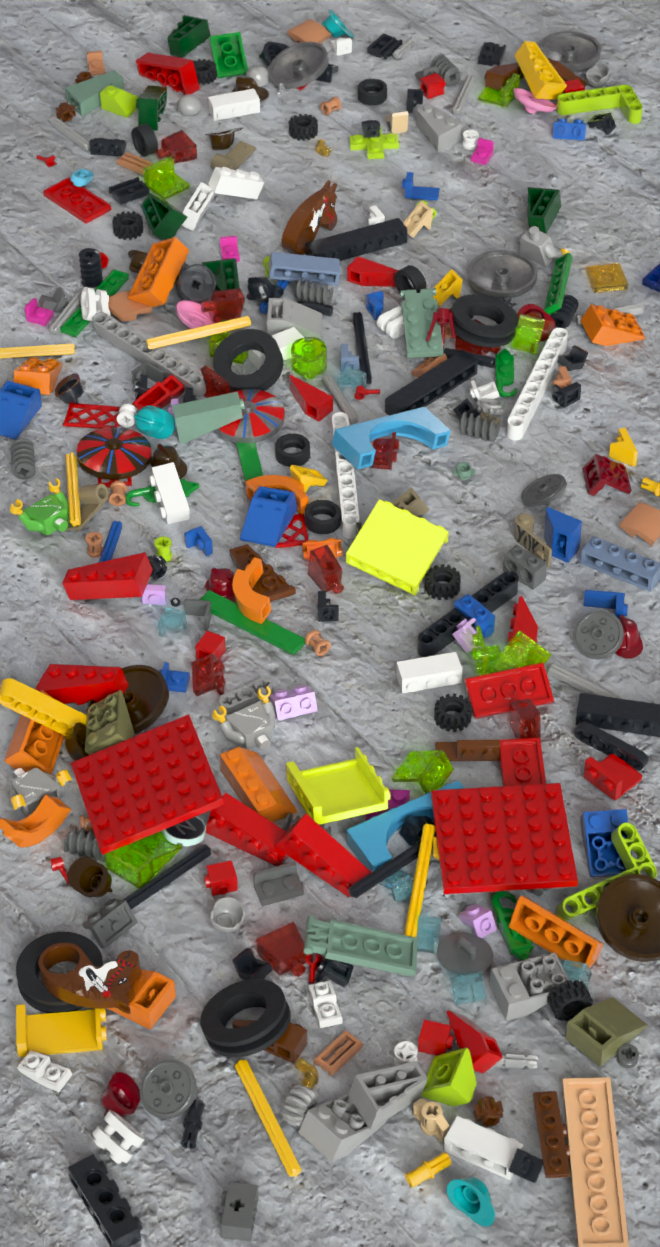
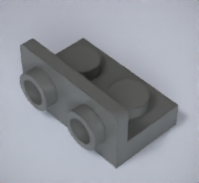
M295 862L263 869L253 874L254 888L261 906L304 895V889L298 877Z
M114 898L107 901L100 911L90 914L87 917L88 920L82 925L84 929L91 930L100 948L105 949L137 924L138 921L126 900Z

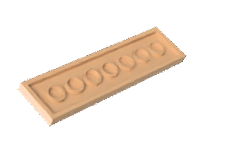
M610 1077L563 1078L562 1087L567 1140L570 1149L569 1161L578 1247H629Z

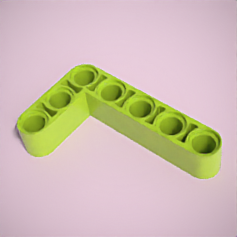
M618 85L560 94L557 97L556 111L560 115H570L620 107L627 121L637 124L642 120L643 105L631 86Z
M627 822L623 823L613 830L611 834L612 842L626 871L567 897L556 907V913L559 917L569 921L596 909L598 899L603 893V887H607L611 882L622 876L641 875L642 870L647 876L656 878V867L634 825ZM621 831L627 834V839L622 837ZM631 851L637 854V859L632 857ZM584 896H588L591 899V905L586 903ZM565 904L571 906L573 910L572 913H569L566 910Z

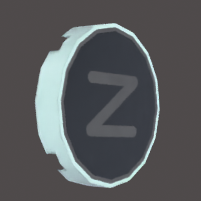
M196 816L164 829L163 835L173 844L177 845L178 842L183 843L182 846H192L202 842L206 834V825L203 820Z

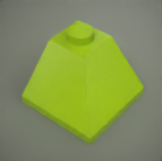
M108 85L100 92L101 109L128 118L138 109L136 108V100L139 97L115 86Z
M467 1048L435 1056L426 1074L428 1079L421 1097L451 1107L469 1103L473 1098V1092L477 1085L470 1051Z

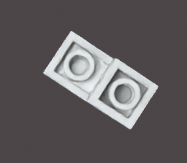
M331 980L308 985L319 1027L324 1028L343 1024Z
M31 1050L17 1067L21 1073L30 1079L57 1092H60L72 1076L69 1068L51 1063L49 1056Z

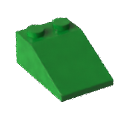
M235 32L210 36V48L214 64L216 63L217 78L245 75L248 67L241 33Z

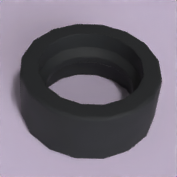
M366 79L358 84V100L365 105H379L386 101L387 85L384 81Z
M145 123L132 129V141L141 156L146 157L157 152L158 141L154 131L148 124Z
M408 265L396 272L394 281L399 293L400 290L415 289L416 293H420V289H427L423 274L415 266Z
M296 433L281 436L275 443L276 460L287 467H291V465H304L310 458L309 440L303 435ZM290 447L302 449L298 453H287L283 450Z
M313 501L305 509V526L313 533H333L341 524V509L332 501ZM318 514H326L333 518L328 520H320L314 518L313 516Z

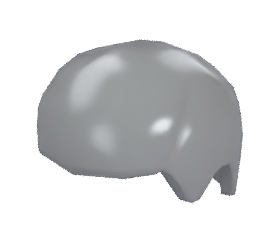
M595 64L591 69H588L585 73L587 83L594 87L604 86L609 81V67L606 64H603L601 67Z
M260 65L252 66L245 74V77L253 78L260 87L270 82L268 70Z
M192 94L183 95L178 100L177 112L181 111L184 116L196 115L201 110V101Z
M233 897L219 898L210 913L212 926L224 933L238 930L245 917L243 904Z

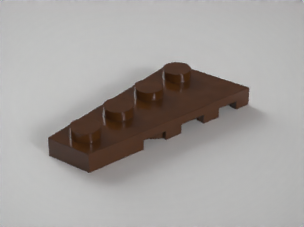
M248 544L229 550L230 557L237 569L245 571V567L251 563L254 557L262 561V557ZM262 561L264 573L254 585L253 591L269 597L270 602L296 594V588L293 585H288L286 579L281 574H276L270 564Z

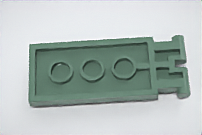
M436 288L420 289V293H416V289L400 290L401 297L405 299L402 302L407 358L443 356L441 327L437 324V321L430 340L426 341L433 319V312H436L438 309L437 299H433V295H436Z
M314 916L307 917L304 942L305 954L310 955L314 952L325 955L326 959L414 977L416 973L418 938L331 919L329 922L316 920Z

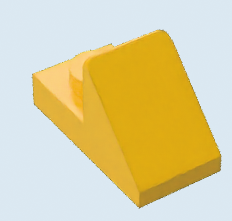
M453 269L434 287L436 288V295H433V299H437L439 306L452 294L457 299L460 298L463 279Z
M626 428L618 429V437L615 438V443L610 444L609 457L627 465L636 466L638 451Z
M291 465L290 467L291 477L304 484L305 494L310 485L325 486L328 481L318 470Z

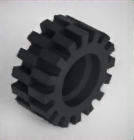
M197 59L198 61L194 60L193 63L199 85L200 83L202 85H205V83L210 84V82L213 83L217 79L216 63L214 64L209 59L207 61L206 59H203V61Z
M299 114V116L294 115V118H290L289 134L291 137L293 136V139L297 138L298 141L300 139L305 141V139L311 140V138L314 139L317 136L318 120L316 117Z
M127 211V213L121 212V215L118 213L113 217V233L119 239L123 238V240L129 238V240H132L133 237L137 239V236L140 237L141 233L143 234V219L139 213Z
M441 564V567L435 565L434 569L432 567L429 568L425 576V591H427L429 596L432 594L433 599L438 597V600H441V598L448 600V597L454 598V595L457 596L458 592H460L461 576L459 571L456 572L454 567L451 569L450 565L444 567V564ZM439 581H446V582H448V583H446V584H441V583H438V582H439Z
M453 693V696L450 697V694H446V698L441 696L440 700L437 699L434 707V720L436 725H440L442 730L446 727L448 732H450V729H453V732H457L458 728L462 731L464 727L467 728L469 723H471L472 704L469 702V699H463V695L456 697L457 694ZM448 711H457V712H459V714H457V715H450V714H448V713H446V712H448Z
M569 980L567 984L561 983V987L556 986L554 991L549 993L550 996L547 997V1002L555 1018L560 1021L563 1019L569 1021V1018L575 1017L583 1009L592 1006L593 1002L584 982H579L578 980H574V982Z

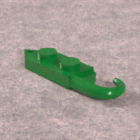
M504 348L499 354H496V387L499 396L509 398L517 393V388L512 392L503 391V386H509L514 383V355H511Z
M180 479L185 497H190V493L199 488V483ZM148 485L145 488L129 491L125 496V502L129 506L137 507L140 504L132 502L131 498L143 496L146 501L157 503L154 491H156L155 486L151 487V485Z
M496 892L492 896L491 902L497 917L496 921L510 955H515L521 961L527 960L529 953L533 949L531 940L509 928L514 909L503 908L500 902V898H509L513 903H516L517 900L509 892Z

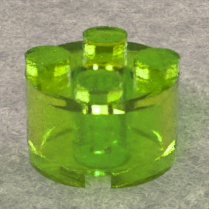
M521 314L512 348L537 355L539 344H536V342L540 343L542 331L539 330H543L545 320Z
M311 337V340H305V338L296 340L291 346L292 371L298 375L305 376L306 379H314L315 376L323 373L327 369L326 344L315 337Z

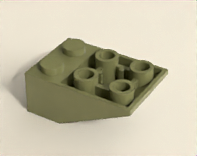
M121 690L108 695L105 699L87 708L85 752L88 755L134 737L135 733Z
M612 997L583 1009L567 1023L566 1040L601 1067L618 1053V1049L622 1045L628 1044L648 1024Z

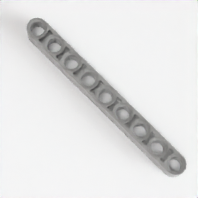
M99 312L93 316L94 327L99 336L139 362L144 363L146 361L163 370L164 378H168L173 374L185 386L184 391L186 387L193 388V395H196V397L203 396L206 393V386L201 373L160 347L148 349L146 338L110 315Z

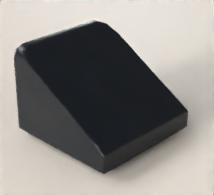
M468 398L453 409L460 420L464 411L467 412V418H469L471 413L474 414V418L480 415Z

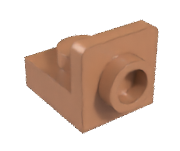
M102 51L87 52L88 69L91 76L105 74Z
M566 366L558 367V375H556V380H553V385L557 384L562 389L571 385V377Z

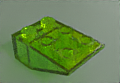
M157 832L105 854L107 870L139 889L148 883L182 849V846L178 843L177 845L171 843L163 834Z

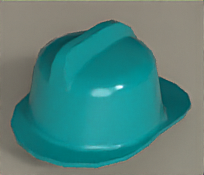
M330 9V15L322 23L323 27L331 33L332 37L347 34L354 38L353 33L341 22L335 12Z
M145 406L134 415L138 430L147 436L156 439H166L175 430L174 417L166 410L154 406Z
M467 1177L465 1179H454L447 1185V1195L457 1209L465 1213L480 1226L488 1227L493 1224L495 1212L490 1202V1193L483 1181L476 1177Z

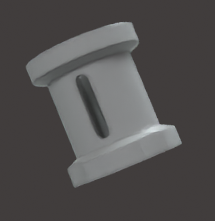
M283 360V370L278 379L282 383L289 382V376H294V373L287 367L286 361Z

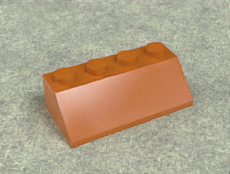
M176 237L153 243L127 298L150 307L165 304L170 291L174 287V282L180 274V269L187 259L186 256L189 249Z
M43 690L39 691V692H41V693H43V694H45V695L51 697L50 695H48V694H47L46 692H44ZM21 715L4 761L15 770L22 768L25 772L38 768L42 772L52 774L65 736Z
M236 747L220 754L221 772L243 804L272 823L287 817L289 813H297V809L259 753Z
M522 895L519 897L509 928L550 953L555 952L557 957L586 974L599 958L604 943L528 897Z

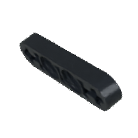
M581 721L574 728V735L578 740L608 756L615 754L637 771L642 770L649 762L648 756L642 750L588 722Z

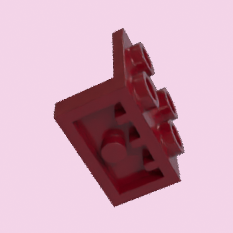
M595 454L582 468L589 495L595 496L603 489L605 484L628 494L632 491L627 469L622 463H616L605 456Z

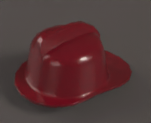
M535 304L524 305L517 313L519 319L518 326L537 341L548 340L551 332L556 328L554 319Z
M213 568L210 578L205 584L206 590H210L236 603L232 585L234 573L227 568Z
M620 615L619 620L624 629V639L621 647L615 654L622 658L632 659L641 654L643 643L637 624L633 620L625 618L624 615Z
M116 1072L102 1093L100 1100L105 1109L103 1116L109 1110L116 1112L121 1117L135 1112L140 1102V1089L137 1083L126 1073Z

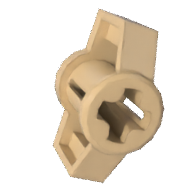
M420 1098L413 1104V1116L421 1122V1130L424 1134L435 1136L443 1143L450 1125L442 1115L441 1105L437 1102H429Z

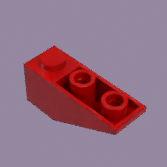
M357 256L347 267V281L360 286L396 287L394 279L396 272L399 270Z
M293 375L289 376V390L305 415L320 422L333 411V396Z
M519 596L518 604L514 603L513 607L515 618H511L510 629L513 632L508 634V644H511V652L535 655L538 625L523 596Z
M450 1010L446 1012L450 1021L449 1025H451L456 1036L458 1047L460 1049L467 1048L470 1051L474 1071L484 1074L503 1058L494 1037L465 1016Z

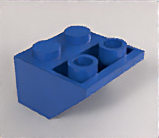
M547 507L544 526L545 542L552 549L553 557L569 563L580 549L582 521Z

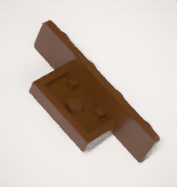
M457 740V742L435 743L437 762L500 761V740Z
M534 1092L533 1102L545 1177H569L568 1159H570L569 1144H565L564 1138L567 1136L566 1125L561 1121L557 1092Z

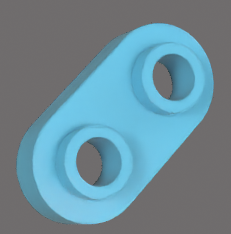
M78 169L72 173L70 180L73 182V185L82 187L92 182L94 174L89 170Z

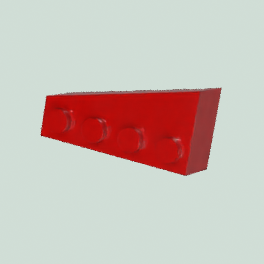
M148 52L135 60L139 75L154 82L157 80L162 86L166 87L168 85L175 92L181 91L183 95L193 94L200 89L195 66L191 59Z
M146 552L68 569L62 584L70 600L142 597L153 569Z
M49 664L35 690H43L52 698L65 705L74 702L77 705H83L90 700H94L97 703L119 690L124 694L129 684L121 667Z
M225 792L222 796L225 805L211 810L206 833L275 866L282 865L289 856L274 846L286 831Z
M307 814L303 815L289 827L274 846L348 898L350 897L349 887L372 873Z

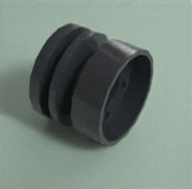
M194 264L188 266L177 279V295L181 301L204 303L215 290V275L205 265ZM192 284L198 285V288H191Z

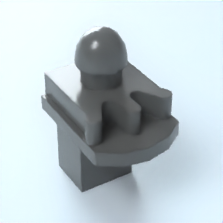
M61 288L56 289L53 297L41 295L38 301L42 308L59 313L69 302L67 298H64L65 294Z

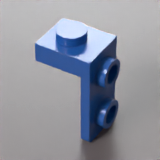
M407 172L406 179L403 178L402 180L405 198L429 201L438 200L439 188L413 186L414 172Z
M585 590V607L615 609V616L618 619L620 615L627 616L628 604H624L625 593Z
M467 594L454 602V607L470 620L472 618L476 619L474 630L482 640L494 633L495 615L471 595Z

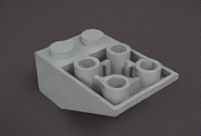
M269 298L268 334L272 336L295 327L303 337L321 338L322 313L287 298Z
M554 952L492 968L489 986L506 1021L527 1016L547 1005L549 993L554 991L556 986L561 987V983L567 984L569 978Z
M345 1094L309 1109L298 1133L326 1158L334 1162L349 1155L382 1127L387 1120L370 1130L350 1096Z

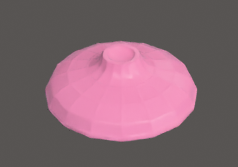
M521 88L513 89L515 98L530 113L535 114L537 111L549 113L557 108L556 104L550 100L534 98L533 93Z
M183 300L178 302L176 306L177 316L189 329L223 322L214 311L200 303Z

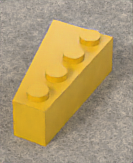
M524 41L514 56L534 98L557 100L558 95L564 91L567 85L536 42Z

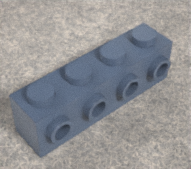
M271 252L268 264L269 279L298 282L299 279H302V282L308 280L309 283L314 281L316 284L322 283L337 286L341 273L340 261L335 258Z
M592 536L582 549L581 564L649 592L653 590L660 580V562L603 539Z

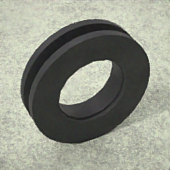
M469 294L458 298L452 306L451 313H453L455 334L461 339L482 347H501L509 344L514 339L519 322L518 315L511 306L502 300L482 294ZM470 316L487 317L498 325H483L472 320Z
M244 329L229 335L219 344L213 356V368L222 387L230 393L243 389L266 391L275 384L282 373L283 356L276 340L270 334L258 329ZM257 350L264 353V364L254 373L240 375L231 370L233 360L244 351Z
M53 932L38 937L24 948L17 960L16 976L21 996L31 1007L44 1013L71 1012L84 1008L64 1002L52 995L43 982L38 979V973L40 971V955L46 948L57 943L75 944L82 949L95 967L103 966L100 950L87 937L73 932Z
M248 979L231 984L215 994L202 1011L200 1025L209 1046L214 1052L226 1057H245L258 1053L274 1044L288 1028L291 1011L282 989L277 984L265 979ZM251 1007L265 1008L260 1018L248 1026L241 1028L226 1027L228 1021L242 1010Z

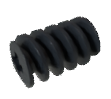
M93 248L83 249L79 252L81 283L84 287L94 288L103 281L101 254Z
M567 294L564 295L562 308L550 314L555 321L556 328L566 329L571 324L579 307L578 300L575 297Z

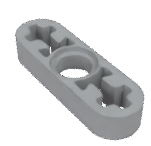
M260 678L230 691L219 698V706L225 707L226 714H232L262 701L257 697L259 688L264 696L267 695L266 686L270 688L271 694H273V682L268 678ZM246 693L252 695L250 698L241 697V695Z

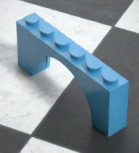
M421 407L335 429L332 446L358 470L373 466L376 450L371 445V442L377 438L385 436L408 437L424 443L433 450L447 446L451 430L426 407Z
M458 780L451 784H446L437 790L464 789V787ZM431 792L346 830L347 845L357 859L371 872L392 860L387 849L388 841L404 825L408 816L425 815L434 820Z

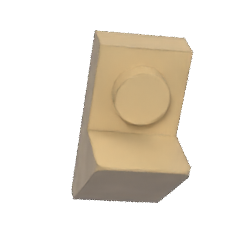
M408 111L385 116L386 122H390L392 134L407 131Z
M422 201L403 222L407 228V234L412 238L423 226L428 230L431 229L433 210Z

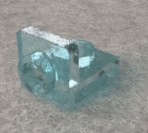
M346 367L337 379L341 391L343 392L347 386L357 388V386L361 385L366 388V373Z
M402 870L397 871L379 883L392 891L393 899L396 902L411 896L413 885L410 874Z

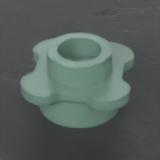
M462 462L457 465V469L453 470V475H457L461 480H467L471 475H475V470L472 469L469 463Z

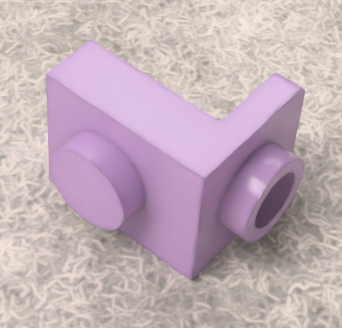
M148 581L142 596V604L166 605V586L150 585Z
M472 618L470 621L464 619L456 626L458 630L452 634L466 653L483 641L471 626L476 621L475 618Z
M478 904L468 906L465 911L459 914L461 922L473 927L475 935L480 938H484L497 929L491 910Z

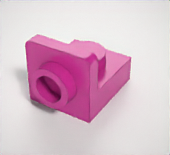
M479 138L477 140V148L471 155V162L486 165L493 156L494 142Z
M237 236L220 237L222 260L236 258V262H240Z
M32 298L25 306L24 311L28 322L46 326L54 316L52 310L38 307L37 299Z

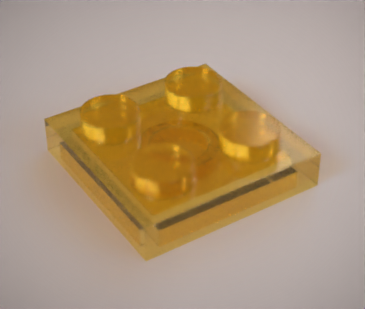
M620 263L586 267V274L594 293L628 290V282Z

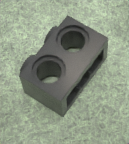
M515 545L504 554L503 572H516L519 576V582L534 590L546 580L547 563L518 545Z

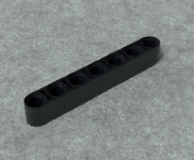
M506 571L473 594L472 597L493 613L517 595L519 576L516 572ZM457 608L452 609L418 635V654L421 657L437 654L456 640L452 635L458 630L456 626L464 619L470 621V619Z

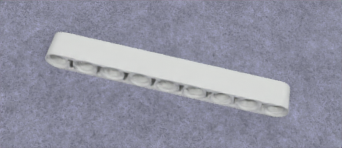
M555 328L551 332L508 418L507 437L516 441L524 436L559 365L557 360L559 356L564 354L567 348L568 332L566 329Z
M337 412L332 415V438L335 429L349 426V418L346 413ZM334 447L342 534L345 538L353 539L359 533V510L354 466Z

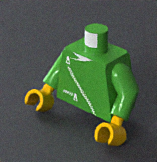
M55 478L57 486H53L50 481L48 486L49 490L54 492L55 495L50 494L24 510H21L23 503L19 499L15 501L16 507L11 503L10 512L18 514V518L29 531L50 535L57 530L64 532L68 528V501L64 493L59 490L60 480L58 478Z

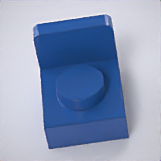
M382 291L366 294V309L374 320H378L381 311H383L384 293Z
M202 526L184 533L185 546L187 548L197 546L198 550H202L206 556L213 554L212 539Z
M165 662L163 669H160L159 672L166 680L169 691L186 693L190 672L170 670L169 663Z

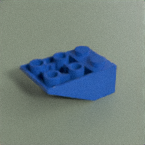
M7 380L0 389L1 436L17 440L42 407L40 389Z
M259 486L251 500L240 540L276 547L297 511L295 492Z
M627 809L583 812L580 821L590 877L615 876L626 871L612 842L611 834L621 824L628 823ZM621 831L622 837L627 839V834Z

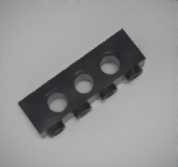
M92 1154L67 1167L71 1184L109 1246L130 1247L140 1242V1230L143 1229L142 1224L137 1216L133 1217L131 1215V1208L125 1197L121 1198L118 1194L119 1188L115 1180L108 1178V1171L103 1161L98 1162L95 1155Z

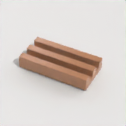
M128 152L125 153V156L122 155L121 159H117V165L144 175L153 167L152 162Z
M345 1030L314 1059V1064L320 1065L323 1071L327 1070L328 1075L332 1077L363 1048V1043ZM349 1039V1041L344 1046L340 1047L331 1058H329L326 1062L324 1061L344 1041Z

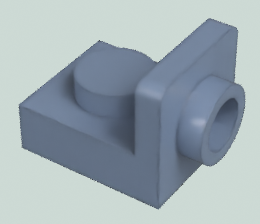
M341 344V371L358 372L359 356L352 355V351H348V344Z

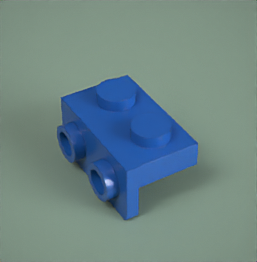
M558 118V121H554L553 138L585 140L587 123H583L581 119L567 122L565 118Z

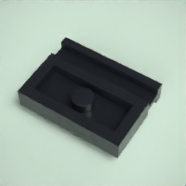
M383 33L367 47V53L379 58L382 56L386 60L402 45V40L398 41L397 38Z
M484 42L478 57V64L487 66L495 64L500 66L506 52V45L501 47L493 42Z
M139 177L109 187V193L113 194V197L121 205L149 195L150 189L143 181L139 180Z

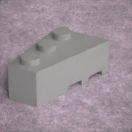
M429 103L417 109L416 126L424 136L429 138V142L436 146L437 152L462 139L461 122Z
M417 1061L355 1075L348 1095L368 1128L372 1130L421 1098L428 1078Z

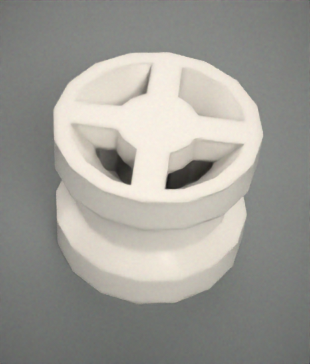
M475 130L464 131L462 146L468 150L476 149L479 133Z
M123 404L119 409L117 422L123 427L133 426L135 423L134 415L138 412L137 408L131 404Z
M403 1041L395 1046V1066L417 1061V1047L413 1043Z

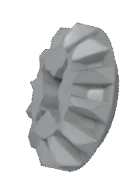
M482 399L476 405L479 411L489 414H503L506 410V406L502 402L494 399Z

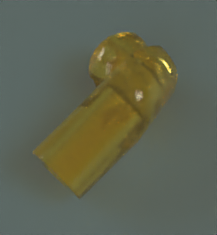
M323 139L318 140L316 152L323 157H328L332 151L331 148L328 149V146H325L326 143Z
M300 1058L296 1062L295 1068L305 1076L302 1085L313 1089L314 1085L319 1082L318 1070L306 1060Z

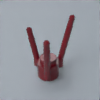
M439 308L436 312H433V319L426 341L430 340L437 321V324L441 326L444 351L445 326L450 323L452 338H456L453 313H451L450 309Z

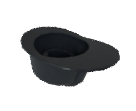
M267 42L259 58L263 60L265 65L269 66L272 60L289 46L283 43Z
M264 276L250 277L248 279V294L246 295L248 300L269 302V298H280L284 294L282 287L272 285L268 278Z
M77 373L65 377L55 388L56 397H59L65 404L72 402L79 404L78 398L84 393L80 377Z

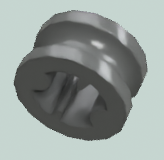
M630 1044L622 1045L618 1049V1064L623 1068L635 1067L638 1063V1049ZM625 1054H630L631 1059H627Z

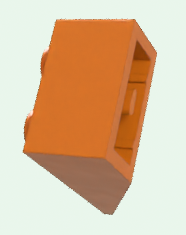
M591 304L580 320L591 342L609 346L645 339L642 328L638 325L635 316L630 313L625 314L616 309L611 310L601 305Z
M30 357L14 370V382L40 389V394L50 395L54 391L62 362H57L56 359L41 361L37 357Z
M141 970L140 977L132 986L135 998L129 1003L131 1013L126 1014L115 1007L107 1009L151 1030L176 998L175 982L155 971Z

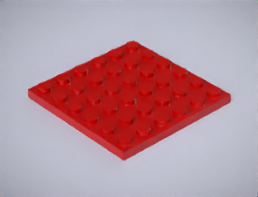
M189 714L71 763L102 855L225 805Z
M560 783L431 790L443 894L578 886Z

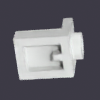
M338 38L331 41V47L336 55L352 53V40L350 38Z
M377 206L370 207L368 226L385 222V216Z

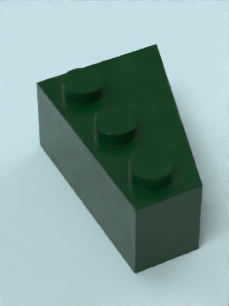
M183 15L182 22H178L177 29H173L167 38L170 55L183 58L189 52L195 50L201 43H204L211 36L208 20Z
M148 85L143 90V93L140 94V97L136 100L139 125L146 123L153 131L158 130V122L161 121L159 115L160 113L163 114L167 103V87Z
M528 187L529 228L536 226L539 228V231L547 234L562 207L560 190Z
M151 193L140 205L152 234L163 240L174 237L178 229L188 218V216L166 200Z
M236 258L202 262V265L208 267L215 275L216 286L213 293L224 309L242 307Z

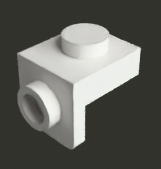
M471 381L473 388H470L473 399L477 398L480 401L482 399L500 397L494 381L478 388L475 381Z

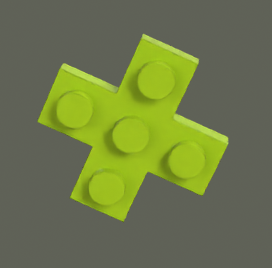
M381 125L380 137L364 138L363 135L359 134L350 136V150H367L368 159H384V149H399L398 134H382Z

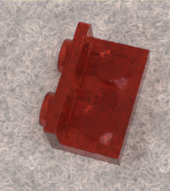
M205 365L200 369L206 386L204 397L210 398L231 393L229 383L211 368Z
M392 432L391 439L377 438L374 440L373 448L376 452L373 466L369 468L392 470L393 462H397V451L395 450H399L400 439H396V432Z
M213 653L192 662L193 692L196 696L214 689L220 696L225 694L224 686L226 682L223 676L225 666L222 660H218Z

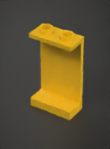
M25 1004L16 1005V1045L18 1056L25 1057L30 1050L43 1055L103 1050L102 1041L107 1040L106 1026H102V1021H106V1010L95 1008V1010L27 1015Z

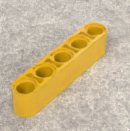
M10 678L2 680L0 686L1 705L64 736L73 731V726L76 723L80 722L86 726L87 715L17 680Z

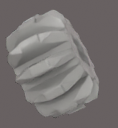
M299 1085L291 1089L283 1104V1120L293 1126L301 1127L307 1111L316 1107L318 1102L317 1092L306 1086Z

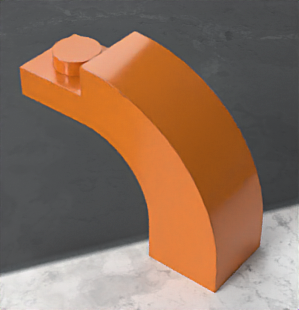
M265 475L245 481L246 497L250 501L259 486L295 492L297 511L301 515L305 513L309 499L304 493V484L300 481L282 475Z
M254 557L251 563L245 567V571L237 569L232 585L236 604L240 612L248 619L263 624L272 609L269 597L252 590L264 573L261 559Z
M45 795L31 815L19 821L1 818L0 828L3 830V835L11 839L18 847H30L53 834L64 822L71 808L58 797Z

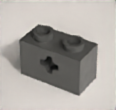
M229 1182L227 1191L222 1193L221 1206H224V1211L219 1213L217 1228H221L222 1238L242 1241L252 1240L259 1200L258 1185Z

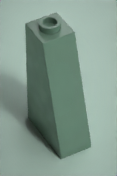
M114 70L65 88L66 101H69L70 105H74L75 110L81 116H84L101 105L100 92L108 85L124 90V79L122 75H119Z
M238 392L172 405L180 444L189 442L243 418L242 410L245 409L243 398L239 399Z

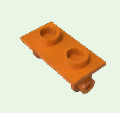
M328 538L325 541L308 540L302 545L303 558L308 559V561L321 560V553H325V559L339 558V556H343L342 540H337L336 538Z

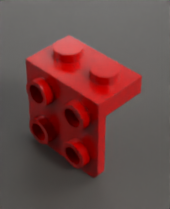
M610 754L600 763L592 757L585 760L583 778L616 801L642 780V774L615 754Z

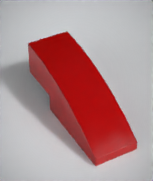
M171 374L163 382H157L135 400L132 405L138 411L145 406H154L162 409L171 403V399H177L182 395L185 386Z

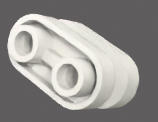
M83 288L81 293V309L84 320L92 321L93 316L99 312L110 315L108 307L109 296L106 291L98 289L95 292L93 288Z
M402 306L381 314L377 320V326L382 331H386V334L392 339L405 334Z
M109 1110L104 1117L108 1125L106 1128L97 1126L92 1133L95 1137L93 1142L102 1149H108L111 1152L109 1154L110 1158L119 1164L122 1161L127 1163L133 1156V1153L129 1150L130 1146L139 1147L145 1138L123 1117ZM115 1130L124 1138L122 1142L113 1135Z

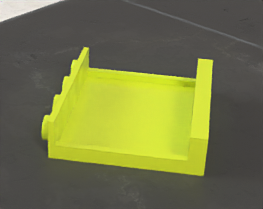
M379 499L348 549L346 563L416 596L419 591L420 582L444 542H448L449 532L442 526L433 525L425 518H418L405 509L401 510L392 503Z
M355 747V759L302 771L298 769L294 761L286 763L288 784L307 815L319 825L388 809V800H390L389 789L383 785L381 777L376 775L373 765L368 763L366 755L362 754L358 747Z

